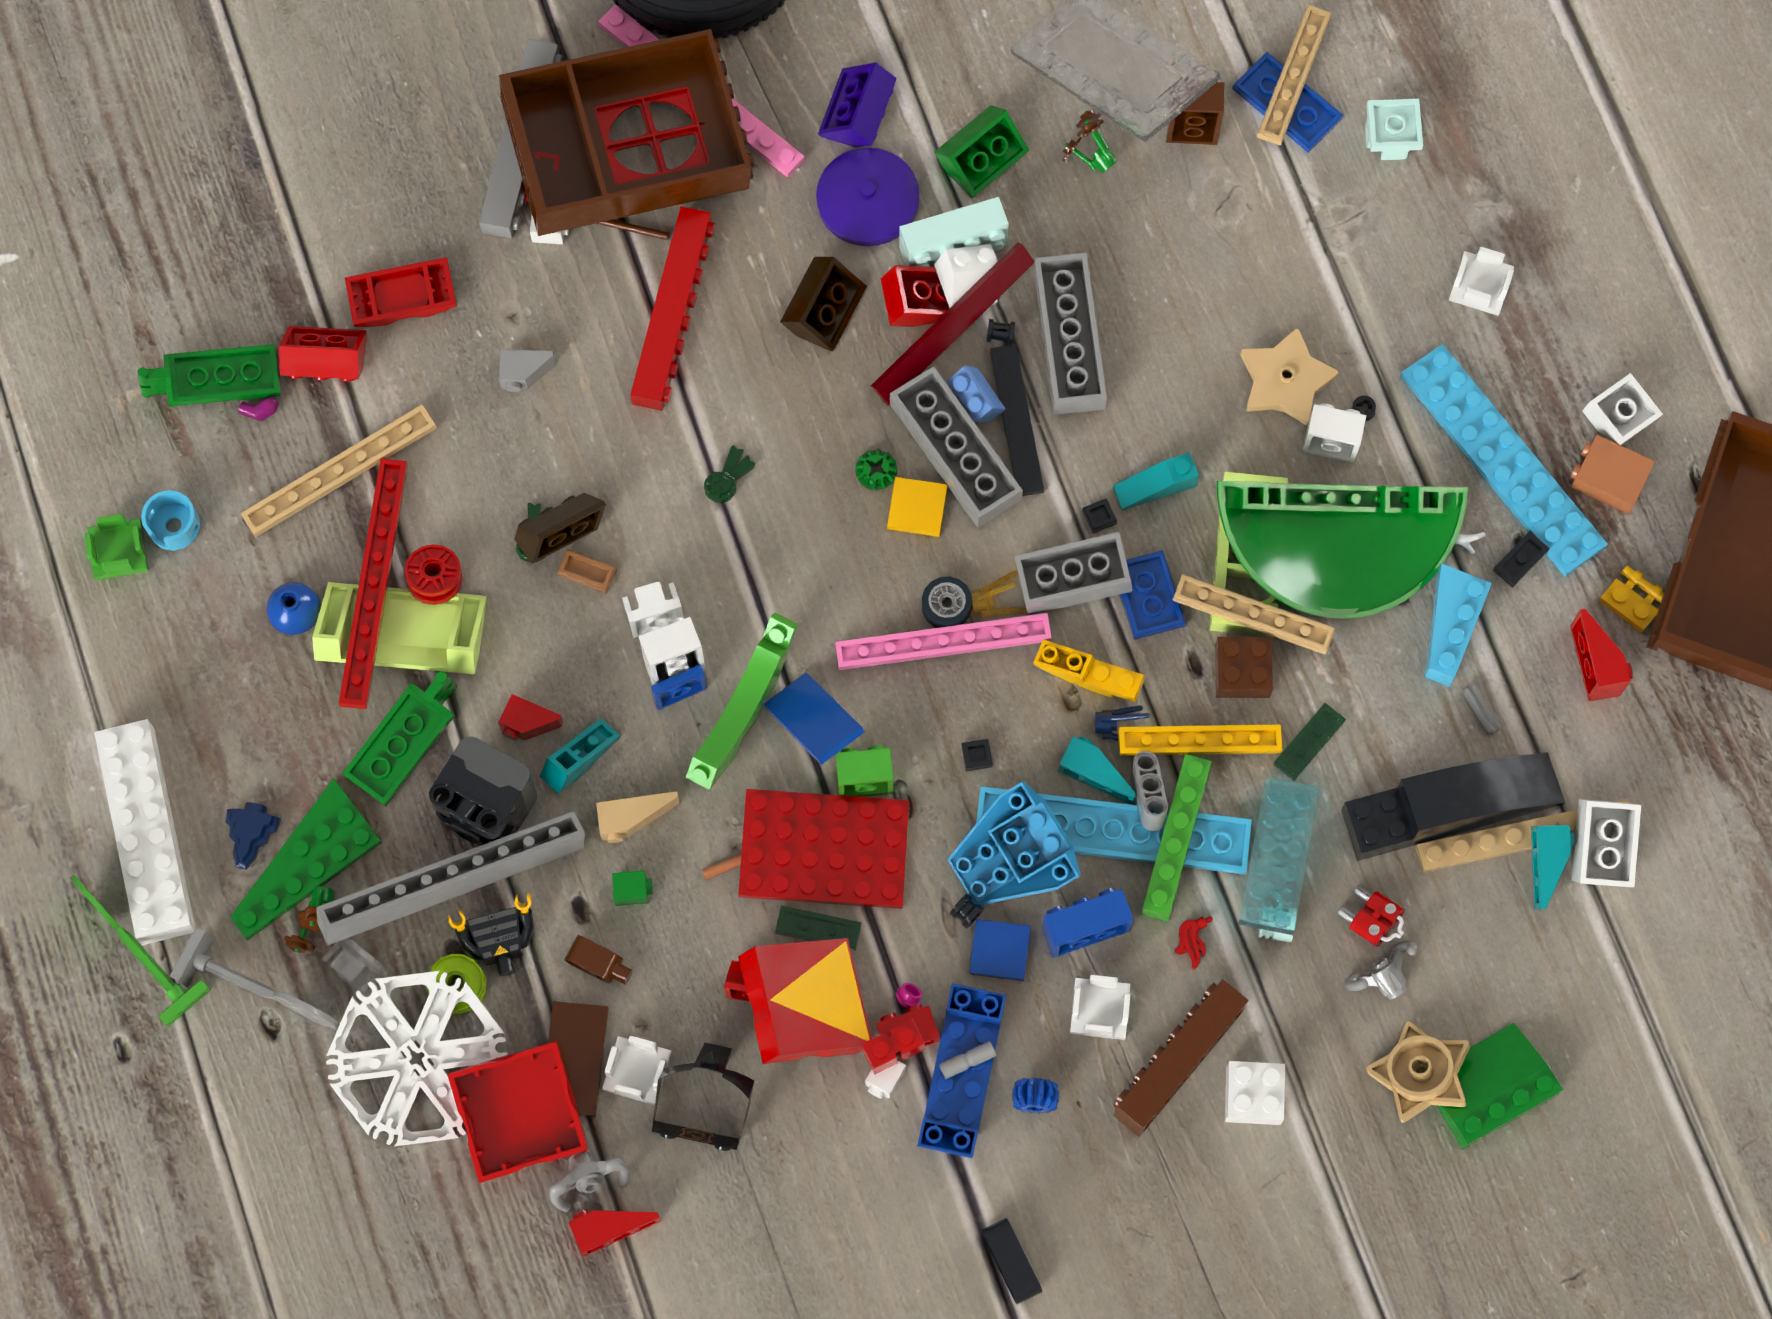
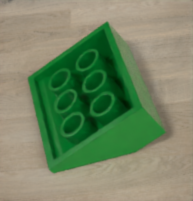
M1512 1023L1470 1047L1457 1074L1466 1106L1436 1105L1463 1150L1558 1096L1563 1091V1088L1548 1064L1515 1023Z

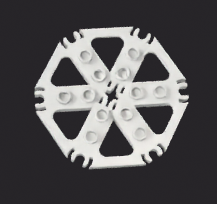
M440 971L377 978L375 980L379 983L381 990H378L376 984L370 981L368 985L372 989V994L366 997L358 990L356 995L359 1000L363 1001L361 1004L352 996L326 1055H338V1059L331 1058L326 1061V1064H336L338 1066V1072L328 1075V1079L336 1080L339 1077L341 1079V1082L329 1083L368 1136L374 1125L377 1127L373 1133L374 1139H377L381 1131H386L389 1134V1139L386 1143L388 1145L393 1142L395 1135H398L395 1146L460 1138L454 1130L456 1126L459 1133L465 1135L467 1132L462 1126L463 1120L458 1113L449 1079L444 1069L472 1066L496 1059V1057L508 1055L507 1052L499 1053L496 1050V1044L505 1042L506 1038H493L495 1034L504 1033L466 981L460 992L457 988L460 987L461 978H457L453 986L446 984L445 979L448 975L446 972L441 975L440 982H436ZM423 984L428 987L430 993L415 1029H413L391 1000L390 994L396 987ZM459 1002L468 1003L484 1024L483 1033L474 1037L440 1041L455 1005ZM361 1014L367 1015L390 1047L357 1052L349 1051L345 1046V1042L355 1018ZM415 1040H416V1041L419 1043V1045L421 1046L420 1048H419V1047L416 1045V1043L414 1042ZM407 1046H410L416 1053H424L425 1056L422 1058V1061L427 1069L426 1071L418 1063L411 1064L412 1054ZM429 1058H430L431 1061L434 1063L433 1066H432L431 1063L428 1061ZM415 1068L419 1072L420 1076H418V1074L415 1072ZM394 1076L379 1112L368 1114L352 1094L351 1084L356 1080ZM420 1087L444 1117V1125L441 1128L416 1132L409 1131L406 1128V1119Z

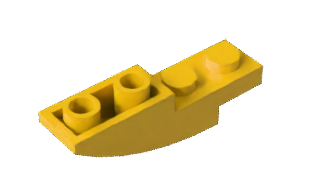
M1047 640L1042 641L1033 662L1040 669L1072 684L1113 698L1114 695L1132 702H1136L1145 681L1143 674L1096 660L1091 654Z

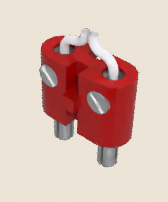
M1358 886L1354 893L1366 901L1364 909H1361L1357 915L1344 906L1338 911V915L1351 923L1349 928L1376 947H1379L1383 941L1389 942L1395 937L1400 939L1404 934L1402 931L1404 924L1402 916L1405 909L1378 891L1372 894L1363 887ZM1400 922L1397 929L1398 933H1394L1386 938L1389 935L1390 929H1393Z

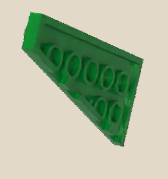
M334 778L230 916L247 941L309 897L314 888L324 886L382 844L381 840Z

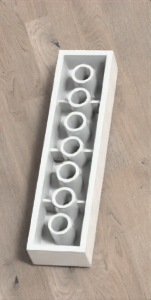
M145 719L96 731L94 734L135 938L141 945H146L193 933L196 928L155 729L150 721Z

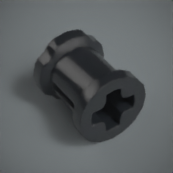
M989 319L986 342L998 340L1006 341L1009 345H1013L1015 322L1011 321L1010 324L994 322L993 319Z

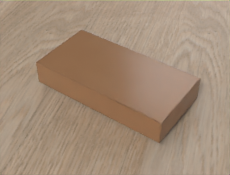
M567 549L558 568L557 576L607 594L617 569L612 565Z

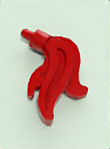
M1202 916L1196 920H1186L1180 926V945L1178 948H1175V953L1182 955L1187 952L1192 961V970H1195L1200 963L1199 951L1202 952L1203 957L1206 955L1205 944L1199 938L1198 933L1200 929L1207 927V923L1213 920L1211 916L1205 919Z

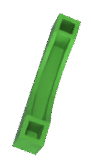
M1187 754L1184 756L1142 908V916L1169 923L1192 832L1209 777L1212 762L1210 760Z

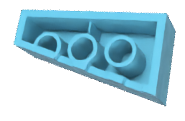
M1441 563L1436 575L1425 678L1448 687L1451 686L1492 583Z

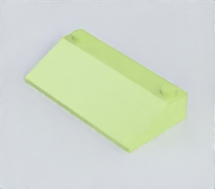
M328 582L312 636L314 659L316 661L346 662L359 585ZM387 587L374 666L475 674L480 653L487 596L457 593L454 598L446 603L431 605L416 600L408 589Z

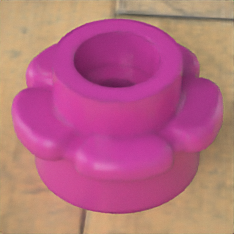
M904 983L902 987H898L896 996L900 1005L909 1008L921 1003L922 992L914 984Z

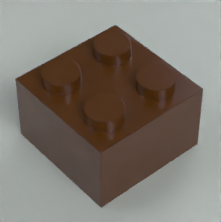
M1217 637L1215 644L1216 698H1270L1273 690L1272 637Z

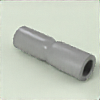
M988 1041L968 1050L965 1054L957 1055L940 1063L939 1067L944 1078L948 1079L969 1069L971 1066H976L996 1057V1053L991 1042Z

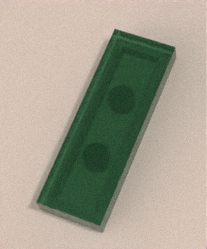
M1324 703L1276 759L1274 765L1295 781L1345 723L1346 719Z
M781 905L775 934L808 941L848 938L850 950L856 951L862 922Z

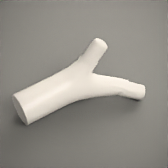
M1485 532L1470 535L1459 534L1455 544L1463 546L1473 555L1475 551L1470 542L1485 537L1486 534Z

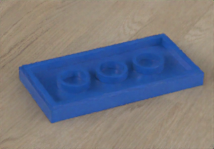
M1266 52L1233 85L1232 89L1265 116L1284 65ZM1305 84L1286 135L1309 153L1342 120L1343 114Z
M807 672L764 703L767 711L821 765L865 733L862 726Z

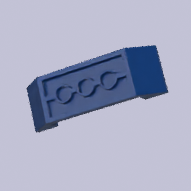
M952 983L917 1147L973 1158L993 1058L976 1066H971L969 1069L948 1079L944 1078L939 1064L957 1055L965 1054L968 1050L988 1041L991 1042L994 1050L996 1049L1006 994Z

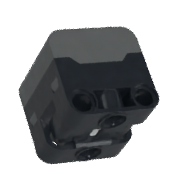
M471 736L460 741L430 788L429 799L436 810V815L441 825L468 842L481 846L489 843V840L495 841L500 839L501 836L505 837L516 833L535 804L537 792L530 771L524 763Z

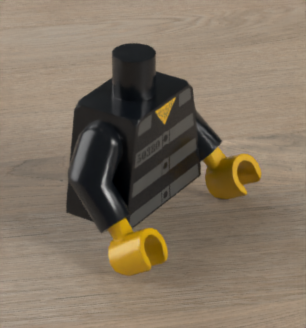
M527 893L528 902L520 903L517 894L515 896V907L465 920L463 912L458 910L461 916L460 921L453 922L450 915H448V921L451 927L456 928L455 933L466 952L475 960H483L485 965L497 964L499 976H508L516 972L513 959L523 956V949L529 946L534 931L532 910L529 908L532 897Z

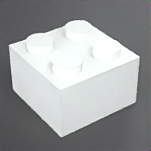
M1314 404L1302 452L1354 463L1361 445L1366 415L1354 409L1344 411L1335 409L1330 404Z
M1229 1061L1226 1066L1225 1122L1281 1125L1284 1120L1285 1064Z

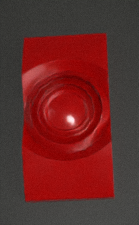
M447 257L345 277L354 327L386 326L400 319L430 317L457 307Z

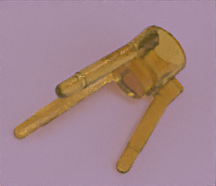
M1018 570L974 590L971 593L974 613L981 612L983 617L996 614L1027 613L1026 607L990 609V606L995 605L992 596L1015 587L1016 582H1011L998 588L995 587L1019 575Z

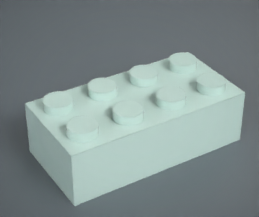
M999 197L899 226V248L906 266L935 267L934 264L946 249L991 244L994 252L1003 249L1004 246H1007L1009 223Z

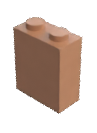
M1596 435L1593 442L1587 441L1581 453L1585 457L1582 465L1576 463L1570 477L1574 479L1571 488L1629 515L1655 461Z

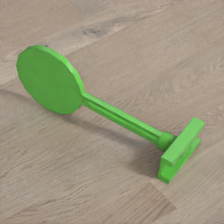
M75 875L70 877L86 898L115 928L122 942L167 991L166 995L173 1003L158 1016L165 1025L169 1027L211 990L202 979L187 991L179 983L175 984L139 942L116 922Z

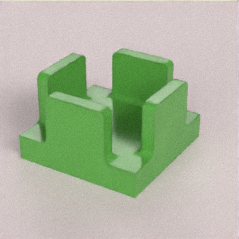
M123 514L99 517L96 519L98 526L87 527L88 533L84 534L87 558L92 564L95 580L149 571L143 524L140 518L126 520Z

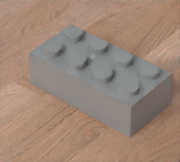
M1119 532L1014 556L1028 615L1133 591Z

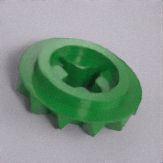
M879 448L873 451L867 450L865 454L859 456L856 463V477L868 489L881 490L887 488L894 482L897 476L896 460H894L889 452L886 453ZM882 461L881 470L883 473L877 471L871 475L872 467L870 465L876 466Z

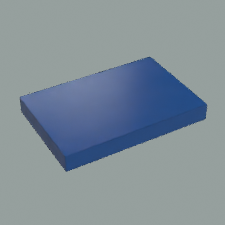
M1163 550L1126 560L1133 591L1120 594L1134 640L1185 627L1186 622L1180 603L1173 601L1176 590Z

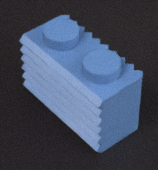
M964 366L947 381V384H950V388H953V392H956L959 401H962L961 405H965L964 409H967V413H970V417H973L974 422L990 423L1006 409L977 367Z

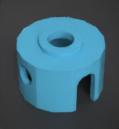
M171 490L158 492L150 497L143 506L141 514L143 527L154 544L160 548L171 551L184 549L192 544L198 536L201 526L199 515L188 497L182 493ZM173 519L181 521V528L177 532L168 531L167 524Z

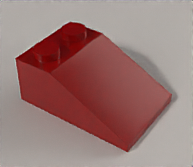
M895 265L880 278L890 326L915 327L934 324L950 309L935 267Z
M1580 609L1570 627L1588 701L1621 696L1633 678L1632 667L1630 663H1626L1625 655L1586 609Z

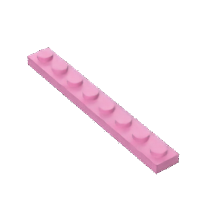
M1048 613L838 641L835 642L839 670L1036 644L1042 643L1043 640L1051 641L1052 637Z

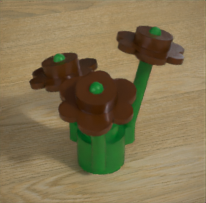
M1094 110L1085 111L1080 116L1081 120L1076 124L1077 128L1081 127V130L1076 134L1079 139L1076 142L1071 140L1069 143H1065L1063 152L1067 155L1062 160L1063 162L1072 152L1084 161L1092 171L1098 168L1103 173L1118 161L1099 131L1101 124L1104 122L1103 119H1098L1103 114L1102 110L1099 112ZM1091 134L1099 149L1091 155L1094 160H1090L1075 148L1082 139V136L1085 137Z
M325 886L313 889L309 906L306 907L305 911H300L298 914L300 918L299 925L302 927L299 936H285L286 945L292 951L305 953L306 950H315L312 942L304 938L308 928L315 932L320 930L317 924L316 907L335 900L333 889Z

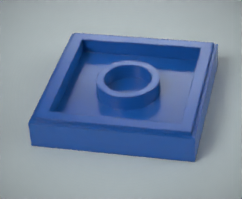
M697 665L652 685L651 691L657 709L661 710L706 690L707 685L704 671L701 665Z
M976 919L969 975L1024 981L1030 926Z

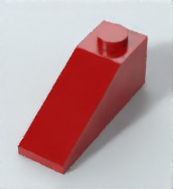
M586 1209L572 1216L574 1220L568 1223L579 1249L585 1257L659 1223L661 1219L657 1212L602 1210L589 1212Z

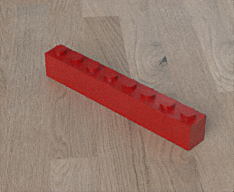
M680 206L630 394L632 405L663 411L665 402L669 403L672 393V388L669 387L670 381L676 378L678 364L675 363L677 355H682L684 348L682 335L684 331L688 332L691 317L688 316L690 308H694L697 293L694 292L695 286L701 283L703 269H700L701 263L707 260L709 246L706 245L708 237H713L715 223L712 222L711 212Z

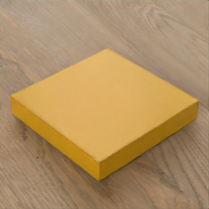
M895 477L887 529L940 537L948 484Z

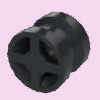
M966 894L953 907L950 915L954 918H959L962 921V925L967 929L981 915L984 907L980 904L976 905L972 901V897Z

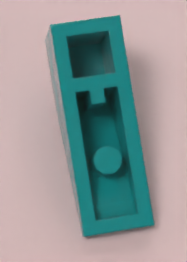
M1189 452L1164 460L1113 485V488L1123 511L1197 486L1199 474Z
M602 718L549 756L539 777L560 794L576 782L620 738V735Z
M1073 736L1059 764L1058 772L1133 805L1136 793L1100 749L1094 746V742L1085 737H1079L1078 739Z
M1570 825L1531 826L1534 909L1547 908L1571 854V847L1574 846V833L1570 830Z

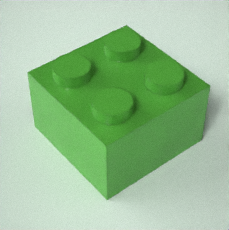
M882 745L870 746L868 750L857 751L856 748H845L836 754L839 795L862 797L893 794L890 748H884Z

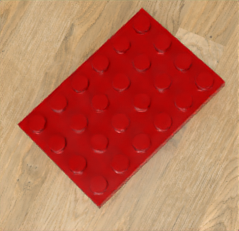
M746 789L738 897L902 909L909 800Z

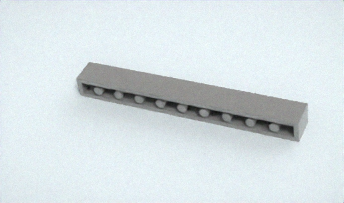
M569 812L316 907L317 924L327 945L336 943L584 849L585 832L575 812Z

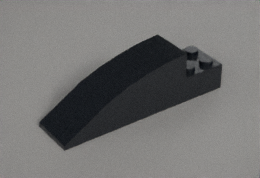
M1545 752L1480 761L1401 779L1397 788L1345 802L1341 812L1357 861L1563 805L1565 800L1549 754Z

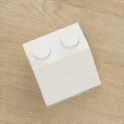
M991 244L946 249L934 264L949 308L998 262Z
M1631 373L1591 400L1582 411L1599 433L1619 445L1625 443L1663 415Z

